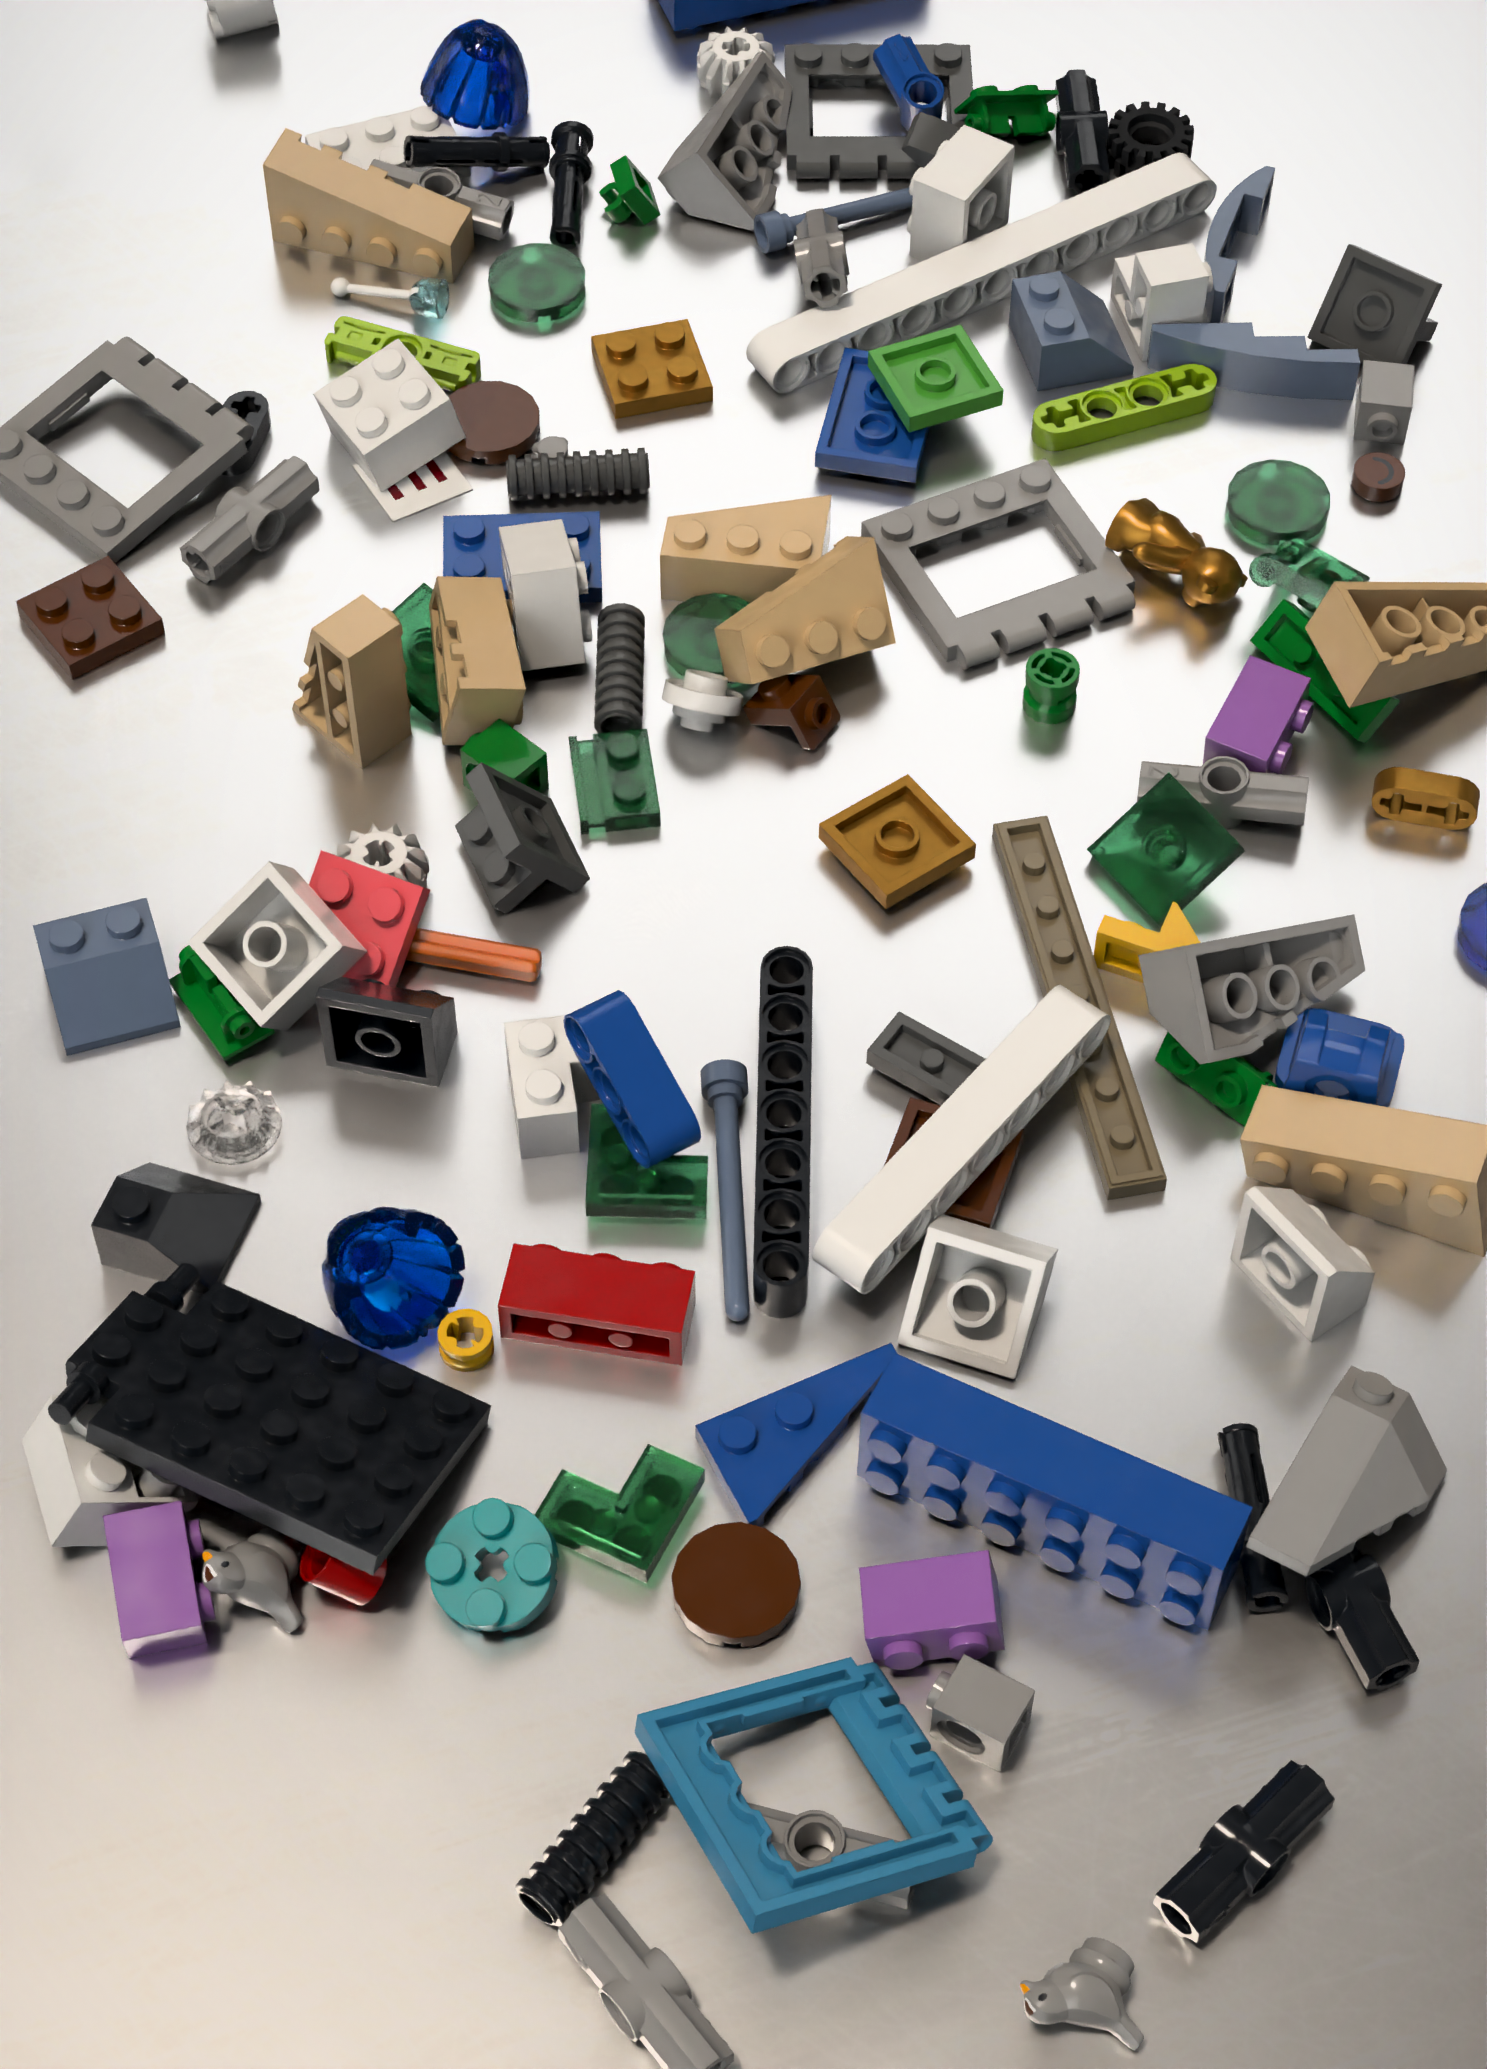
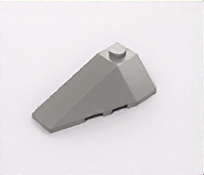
M763 51L753 58L680 144L657 177L667 193L679 203L688 215L751 231L754 230L755 216L768 212L775 201L777 187L772 184L773 171L781 165L782 153L777 150L779 133L786 130L793 88Z
M1355 914L1138 955L1149 1013L1199 1064L1252 1054L1264 1045L1263 1040L1277 1030L1286 1029L1298 1020L1297 1016L1314 1003L1325 1001L1365 971Z
M1351 1365L1323 1408L1251 1533L1246 1547L1304 1576H1308L1351 1552L1355 1542L1371 1532L1380 1536L1391 1529L1394 1520L1406 1513L1414 1517L1426 1510L1441 1485L1447 1468L1410 1393L1392 1385L1387 1378L1380 1374L1364 1372Z

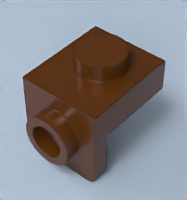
M787 674L763 681L759 684L758 691L742 707L751 725L791 726L804 750H814L840 721V713L820 675Z

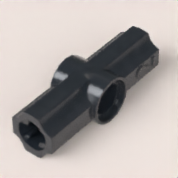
M1083 69L1068 70L1066 75L1057 79L1055 83V90H1058L1059 93L1055 97L1057 107V154L1064 156L1068 188L1074 189L1078 194L1107 183L1110 179L1107 157L1108 115L1106 110H1100L1096 79L1088 76Z
M1354 1545L1353 1550L1348 1554L1305 1576L1306 1596L1316 1620L1325 1630L1331 1631L1334 1629L1366 1690L1377 1689L1382 1691L1398 1685L1408 1675L1416 1672L1420 1661L1390 1608L1391 1598L1386 1578L1382 1569L1371 1555L1364 1554L1361 1556L1356 1545Z
M1291 1760L1244 1807L1237 1804L1225 1812L1201 1841L1199 1852L1155 1894L1153 1903L1161 1912L1165 1923L1182 1938L1186 1937L1198 1943L1217 1923L1223 1920L1246 1894L1249 1897H1254L1262 1891L1282 1869L1291 1854L1290 1849L1332 1808L1335 1798L1327 1789L1324 1779L1307 1764L1300 1765Z

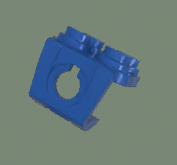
M1316 1008L1306 1009L1297 1016L1298 1020L1287 1027L1275 1072V1083L1279 1086L1278 1088L1384 1107L1390 1106L1404 1053V1038L1402 1034L1396 1033L1392 1028L1381 1023Z

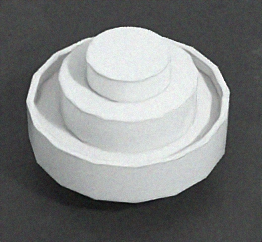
M687 669L684 679H665L662 700L672 704V712L682 717L681 726L698 731L711 732L713 724L725 723L726 716L740 715L744 696L727 688V677L711 672Z

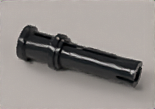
M578 121L561 122L555 126L551 136V144L555 154H553L549 161V173L554 180L555 188L549 239L555 247L564 250L573 249L576 247V243H580L583 184L590 178L592 168L588 153L593 148L594 135L587 125Z

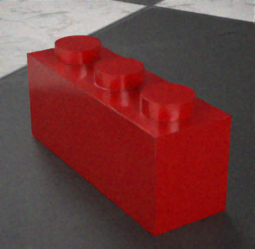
M513 1243L498 1302L501 1338L682 1366L696 1304L695 1271L682 1269L675 1264L667 1262L647 1264L622 1260L608 1253L588 1255L562 1251L548 1244L529 1246Z

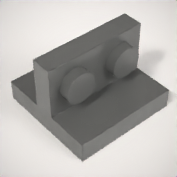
M1348 244L1307 338L1330 349H1358L1361 363H1363V360L1407 364L1416 342L1431 341L1439 322L1428 318L1443 284L1355 244Z
M482 762L465 776L479 805L459 821L455 828L493 908L506 914L509 913L546 879L574 893L590 880L551 798Z

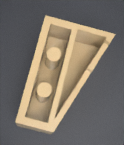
M832 495L667 517L660 552L661 599L746 607L767 591L772 592L795 576L794 572L806 564H812L828 553Z
M844 537L834 544V548L812 564L804 565L794 572L795 576L772 592L767 591L714 628L724 675L728 678V681L756 684L895 644L896 640L874 537Z
M364 594L311 628L303 661L309 667L308 673L299 678L298 687L302 690L303 694L302 697L294 701L292 707L296 714L361 769L412 735L409 713L411 702L407 694L405 676L407 666L403 658L401 639L403 635L402 625L391 610L385 607L381 609Z

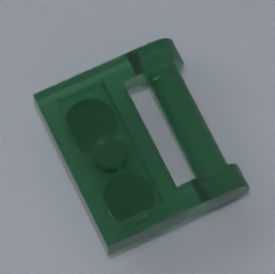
M1290 538L1281 543L1274 554L1264 553L1250 563L1249 576L1257 586L1270 587L1273 584H1277L1298 596V604L1313 613L1334 581L1369 582L1371 578L1299 538Z

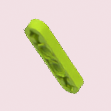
M1185 364L1045 402L1034 410L1031 430L1032 440L1038 447L1044 450L1063 451L1209 410L1213 405L1217 384L1216 375L1210 368L1203 365ZM1147 396L1157 399L1160 403L1154 406H1146L1137 403L1135 399ZM1105 409L1112 412L1113 416L1105 419L1096 418L1089 411Z

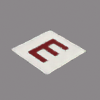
M445 451L383 492L379 491L358 464L352 465L393 522L473 490Z

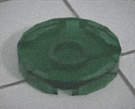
M528 243L513 247L496 258L489 268L488 288L494 306L506 316L524 322H538V317L550 315L552 321L563 318L578 308L585 297L586 270L580 259L566 248L549 243Z
M1275 459L1254 462L1237 471L1228 485L1226 506L1229 510L1228 517L1232 525L1242 534L1260 543L1279 546L1280 540H1293L1292 545L1299 544L1319 534L1327 522L1330 510V492L1324 480L1306 466L1292 461Z
M712 593L694 596L677 605L666 618L662 633L667 662L684 677L687 669L711 672L725 677L714 628L746 607L750 602L734 595Z

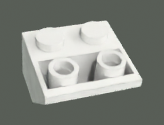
M50 1396L22 1438L23 1448L51 1547L107 1546L103 1521L104 1515L175 1501L182 1502L186 1513L192 1510L198 1503L195 1492L86 1442L88 1422L109 1400L105 1397H101L94 1404H86L68 1424L61 1425L56 1423L48 1413L49 1405L58 1397Z

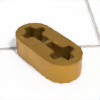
M1391 767L1377 774L1374 780L1371 801L1375 812L1384 818L1448 830H1460L1471 826L1477 819L1480 791L1476 784L1462 777L1405 767Z

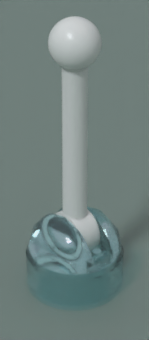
M338 277L331 283V291L337 297H345L348 293L409 300L412 309L426 318L443 319L448 309L449 286L445 279L423 278L414 283L411 290L352 284L343 277Z

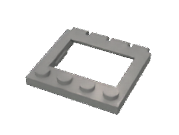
M128 336L123 337L115 344L107 340L0 427V482L102 559L109 556L116 563L248 452L245 443L252 437L254 428L229 408H223L219 401L197 385L189 383L186 377L161 359L155 358L150 351ZM112 379L116 380L203 444V446L129 508L38 441L49 430L54 431L90 402V397Z
M1046 458L864 520L861 523V537H874L880 565L946 662L957 659L963 669L998 658L1000 656L998 644L1006 654L1045 641L1047 639L1046 628L1053 637L1092 624L1094 622L1093 612L1099 620H1103L1134 609L1136 606L1134 578L1115 552L1105 546L1104 537ZM1021 511H1027L1032 514L1044 511L1054 525V532L1078 566L1083 565L1087 571L957 618L915 558L918 547L929 543L943 546L961 540L964 531L975 527L989 530L1008 523V517Z

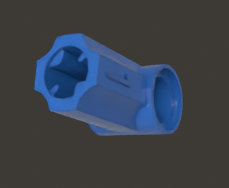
M897 34L885 39L883 44L874 50L873 61L900 108L899 118L901 125L909 131L914 116L920 112L941 119L945 90L942 81L929 72L910 36L904 37L901 34ZM918 102H922V103H927V104H926V105H920V104H917V103H918Z

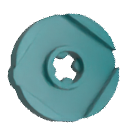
M488 1498L460 1511L444 1525L435 1539L434 1546L427 1553L425 1566L426 1571L430 1575L431 1589L434 1597L450 1617L470 1630L482 1632L481 1630L488 1632L501 1630L504 1633L525 1627L534 1621L549 1605L555 1594L558 1582L555 1579V1575L557 1572L556 1558L559 1559V1554L553 1535L533 1513L519 1505L505 1503L497 1498ZM501 1552H506L509 1557L502 1564L507 1572L506 1576L499 1582L491 1576L481 1581L479 1573L483 1569L482 1560L490 1553L497 1556Z

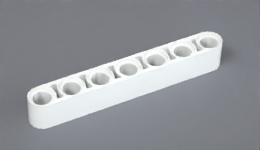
M1062 985L1055 986L829 1223L813 1249V1261L861 1294L871 1292L927 1232L928 1226L948 1210L1090 1057L1106 1035L1111 1021L1110 1015Z

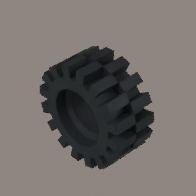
M1144 101L1141 102L1139 109L1136 108L1134 103L1126 105L1125 112L1119 109L1115 112L1114 119H1110L1108 127L1107 157L1109 169L1114 168L1113 175L1117 178L1175 153H1184L1191 159L1194 126L1190 125V118L1187 115L1179 117L1180 110L1174 106L1170 111H1166V104L1160 102L1157 103V108H1150V102Z

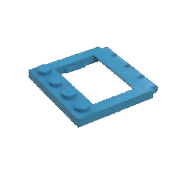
M852 1657L637 1714L634 1732L752 1934L974 1867L976 1855L985 1851L993 1842L992 1835L970 1802L965 1799L962 1800V1790L938 1754L930 1751V1742L906 1706L899 1704L900 1697L877 1663L871 1662L857 1666ZM828 1708L911 1838L897 1843L892 1839L832 1857L829 1863L797 1872L790 1861L780 1858L771 1843L772 1830L761 1812L749 1807L741 1793V1779L730 1761L720 1759L711 1741L712 1739Z

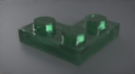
M591 1104L585 1199L586 1216L707 1218L708 1156L672 1155L649 1168H644L633 1158L603 1104Z
M648 1444L619 1494L562 1469L535 1516L549 1529L556 1543L647 1583L705 1482V1469Z

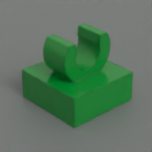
M624 155L610 164L615 182L605 185L599 192L600 196L608 204L604 208L608 216L615 223H620L634 212L644 225L660 216L651 183L632 161Z

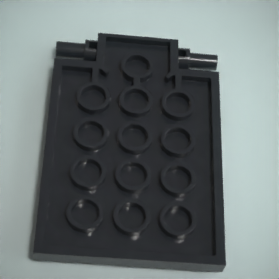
M182 1263L166 1281L154 1283L144 1295L132 1291L67 1360L65 1364L67 1387L48 1407V1413L56 1423L61 1425L68 1424L86 1404H94L101 1397H105L109 1400L88 1422L86 1442L371 1575L375 1574L486 1426L491 1409L490 1404L218 1281L185 1315L179 1312L184 1305L183 1298L200 1280L199 1271L189 1263Z

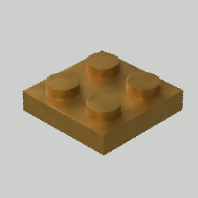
M688 319L591 336L592 354L615 419L713 401V385Z
M909 774L819 823L818 838L885 909L975 858L976 843Z

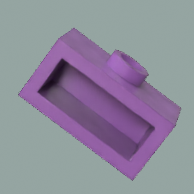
M1250 655L1205 737L1203 764L1217 756H1229L1243 762L1249 771L1282 774L1293 749V744L1289 743L1295 731L1301 734L1304 733L1313 714L1315 703L1308 701L1311 678Z
M181 1501L104 1515L103 1521L121 1639L129 1659L207 1643L204 1622L216 1620L212 1592L203 1585V1582L197 1583L194 1560L203 1558L202 1553L205 1550L199 1519L187 1521Z
M989 1550L859 1568L865 1641L873 1662L877 1663L879 1667L887 1666L891 1669L905 1670L915 1668L925 1660L947 1657L961 1660L963 1654L977 1660L986 1656L988 1652L1005 1650L998 1581Z

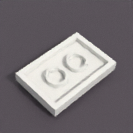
M436 103L305 135V143L319 150L322 149L324 144L343 152L342 160L365 170L369 168L373 159L422 173V171L431 167L408 168L406 166L407 161L404 160L403 153L406 136L438 137L457 135L441 103ZM444 167L454 171L460 179L471 176L470 167Z

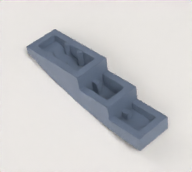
M1252 322L1152 324L1147 365L1149 369L1163 371L1185 364L1203 365L1215 373L1217 387L1247 393L1299 399L1353 400L1360 358L1358 349L1307 350L1305 336H1254Z

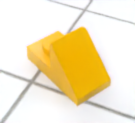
M1173 901L1160 932L1144 928L1132 921H1122L1104 915L1096 934L1094 958L1097 968L1144 983L1138 955L1201 942L1179 905Z

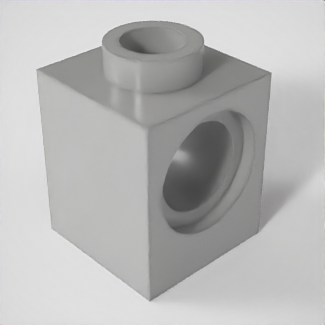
M1363 360L1356 394L1353 439L1404 445L1413 404L1414 365Z
M963 1654L952 1675L942 1671L928 1695L926 1707L932 1710L930 1736L1001 1772L1030 1721L1035 1690Z

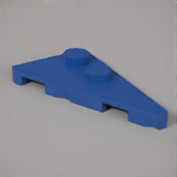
M892 1343L695 1425V1438L741 1522L761 1527L764 1523V1515L786 1489L790 1492L803 1478L806 1466L818 1460L846 1428L848 1417L867 1395L872 1394L894 1353L898 1354Z

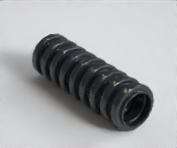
M629 1751L623 1758L624 1767H615L611 1772V1783L603 1782L596 1790L598 1799L589 1798L583 1805L585 1814H575L571 1819L570 1826L572 1830L563 1829L556 1837L558 1846L549 1845L543 1852L544 1863L536 1861L529 1869L531 1878H521L516 1884L515 1888L522 1904L544 1923L561 1926L568 1918L565 1910H574L581 1903L579 1894H589L595 1886L593 1877L602 1878L608 1871L606 1861L615 1862L622 1854L620 1845L629 1846L634 1840L633 1829L642 1830L648 1823L647 1814H655L662 1806L660 1798L668 1799L670 1797L669 1791L646 1754Z

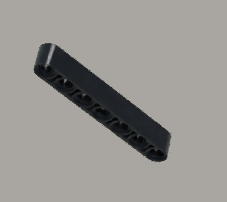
M792 946L776 947L768 951L763 957L760 967L753 1298L755 1305L762 1313L779 1319L792 1317L799 1313L806 1305L809 1274L813 965L811 958L806 952ZM778 1126H787L790 1128H779ZM785 1175V1176H790V1177H789V1178H778V1177H775V1176ZM783 1225L789 1226L790 1228L781 1230L773 1227ZM781 1276L790 1280L780 1282L774 1281L772 1278Z

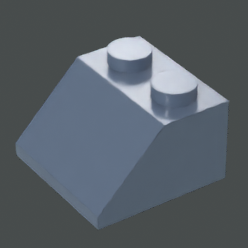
M1061 271L1012 279L1009 326L1037 391L1133 375L1134 366L1104 300Z
M147 897L33 925L67 1056L181 1027Z

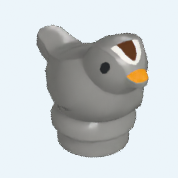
M266 1527L257 1534L251 1535L246 1541L227 1547L223 1552H216L211 1549L204 1550L202 1553L204 1560L202 1581L209 1591L227 1594L241 1604L269 1613L289 1633L295 1631L302 1624L303 1618L293 1601L290 1590V1582L298 1573L302 1557V1549L296 1539Z
M1097 1937L1087 1938L1081 1948L1074 1950L1070 1956L1069 1963L1057 1964L1048 1970L1043 1980L1036 1982L1023 1980L1020 1983L1021 1991L1024 1994V2011L1027 2017L1037 2024L1050 2025L1064 2022L1086 2028L1106 2030L1132 2050H1136L1144 2039V2035L1126 2013L1122 1996L1131 1986L1130 1976L1134 1970V1963L1124 1950L1110 1941Z

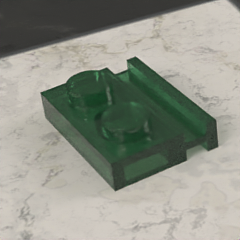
M647 729L593 734L592 740L577 741V736L568 737L581 835L589 834V828L605 827L606 832L661 827L660 807Z

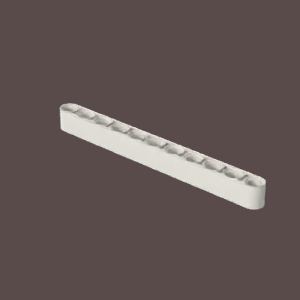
M1172 154L844 294L839 298L838 305L820 308L818 305L758 332L749 342L746 349L747 360L777 393L792 392L838 372L845 347L870 351L921 336L1010 297L1012 279L1056 271L1068 272L1202 213L1210 206L1215 198L1217 185L1186 154Z

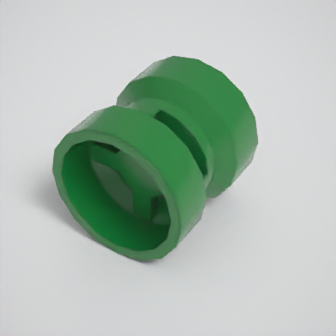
M1045 648L1036 651L1029 657L1025 669L1026 685L1023 689L1022 704L1027 716L1034 721L1043 724H1058L1066 721L1073 715L1077 701L1076 688L1080 677V665L1075 656L1058 648Z

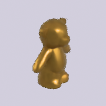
M1147 498L1127 501L1118 511L1108 529L1105 540L1106 547L1116 552L1129 550L1138 559V562L1150 569L1182 575L1184 584L1182 596L1184 601L1193 608L1203 603L1211 605L1230 600L1236 595L1240 587H1244L1248 579L1243 574L1233 555L1224 549L1206 547L1202 535L1195 532L1190 533L1179 518L1163 510L1160 511Z

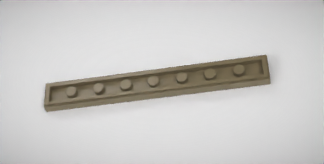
M1048 816L993 824L992 837L1043 998L1055 986L1062 985L1111 1017L1109 1028L1100 1045L1069 1078L1107 1200L1165 1191L1167 1177Z

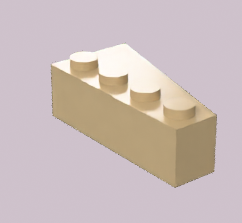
M288 128L284 129L262 164L273 241L440 281L455 282L475 246L472 208L415 183H412L409 188L395 183L388 176V172L373 165H370L368 170L362 169L342 160L343 152L325 144L321 150L301 142L302 134Z
M1334 581L1305 626V629L1349 708L1486 671L1487 582Z
M1267 1085L1261 1086L1240 1138L1248 1177L1280 1188L1293 1189L1297 1194L1485 1257L1487 1251V1125Z

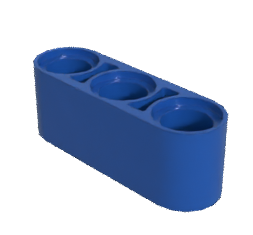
M617 990L564 1016V1029L572 1049L628 1150L640 1166L649 1168L700 1142L701 1130L694 1111L636 1007L624 992Z

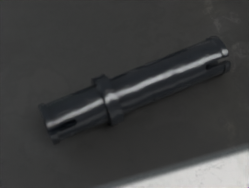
M494 132L492 136L424 137L408 135L404 141L403 153L408 168L492 167L496 172H505L508 167L546 168L550 159V145L545 136L508 137L504 132Z
M1247 1423L1232 1424L1224 1427L1223 1433L1219 1432L1217 1436L1221 1456L1223 1457L1228 1496L1253 1507L1240 1556V1564L1245 1582L1247 1607L1253 1611H1274L1283 1607V1603L1288 1602V1592L1286 1591L1281 1564L1246 1547L1251 1533L1270 1502L1260 1454L1258 1429L1254 1425Z

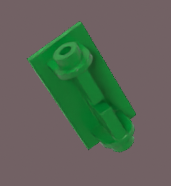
M994 85L982 86L972 90L970 97L955 108L954 113L967 114L965 118L966 126L993 137H1007L1011 134L1009 120L1012 121L1015 137L1045 136L1048 131H1052L1055 128L1056 124L1055 115L1053 112H1049L1047 103L1059 93L1058 90H1039L1037 85H1024L1009 91H998V87Z
M190 945L181 950L179 953L180 973L169 979L170 985L224 1061L275 1033L274 1029L263 1028L258 1025Z
M1167 1032L1155 1058L1157 1063L1244 1127L1261 1086L1279 1087L1272 1082L1273 1075L1270 1072H1262L1241 1056L1199 1064L1169 1032Z

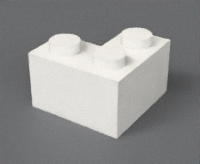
M1193 243L1137 252L1135 255L1119 257L1114 260L1110 296L1141 362L1147 361L1152 324L1207 323L1205 301L1207 292H1211L1213 288L1212 271L1207 262H1202Z
M562 519L498 527L503 575L513 607V633L522 671L585 663L583 642L593 641L589 610H580L579 595L588 594V581L584 561H580L577 538H567Z
M565 1015L504 1022L507 1066L521 1159L580 1152L576 1103L601 1100L568 1041L563 1022Z

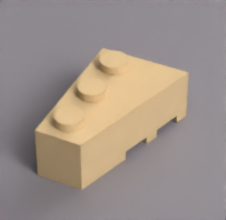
M437 576L429 603L442 743L443 745H465L472 735L477 732H483L499 718L512 728L514 725L522 723L523 697L526 687L512 629L513 607L511 599H506L502 579L499 577Z

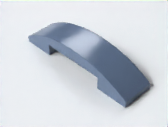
M1264 166L1240 182L1224 199L1212 220L1204 256V262L1209 264L1213 277V288L1211 292H1207L1205 301L1207 323H1222L1232 299L1238 263L1237 260L1228 258L1238 231L1258 235L1270 205L1275 167Z

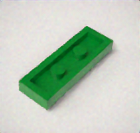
M1283 599L1250 641L1275 665L1311 678L1309 696L1356 740L1366 743L1400 703V700L1396 696L1349 708L1305 629L1310 618L1294 603Z

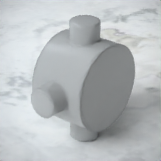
M549 436L543 438L539 443L535 442L532 446V452L537 453L538 458H540L541 453H548V458L557 457V452H564L565 457H573L568 454V440L564 437Z

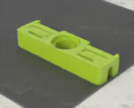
M348 316L339 317L334 324L335 334L328 333L324 340L326 360L330 364L335 359L358 365L394 340L399 339L441 389L455 392L462 386L478 382L481 377L480 354L476 351Z

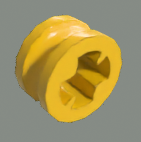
M469 1308L458 1309L449 1313L440 1322L437 1330L439 1352L447 1366L453 1370L470 1372L484 1367L491 1360L494 1353L492 1324L487 1316L480 1311ZM461 1333H474L475 1340H471L472 1347H458L457 1341H461Z

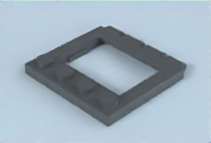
M943 43L940 45L915 44L929 72L937 76L942 81L943 86L948 88V97H946L945 102L946 122L961 128L965 125L967 114H955L954 109L969 98L970 92L973 90L970 45H956L953 43ZM785 44V79L793 87L786 127L787 170H796V179H830V170H839V179H877L878 170H886L887 179H912L915 172L920 168L914 160L901 150L906 136H813L812 97H809L810 87H818L825 81H837L843 84L844 87H865L872 81H884L873 61L874 50L882 44Z

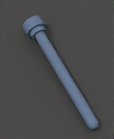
M908 187L824 208V211L832 217H837L838 225L912 207L913 196L910 195ZM774 210L756 215L754 218V232L761 251L766 254L785 249L787 243L792 242L794 236H796V225L802 222L806 213L789 217L787 213L780 214Z
M721 1059L712 1061L701 1069V1094L708 1101L709 1107L714 1109L725 1312L731 1320L741 1321L748 1316L750 1306L738 1108L743 1104V1099L748 1094L747 1068L741 1062Z

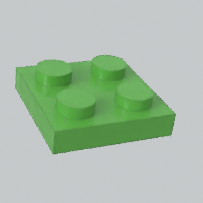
M961 324L868 351V368L908 432L998 407L1003 403V388Z

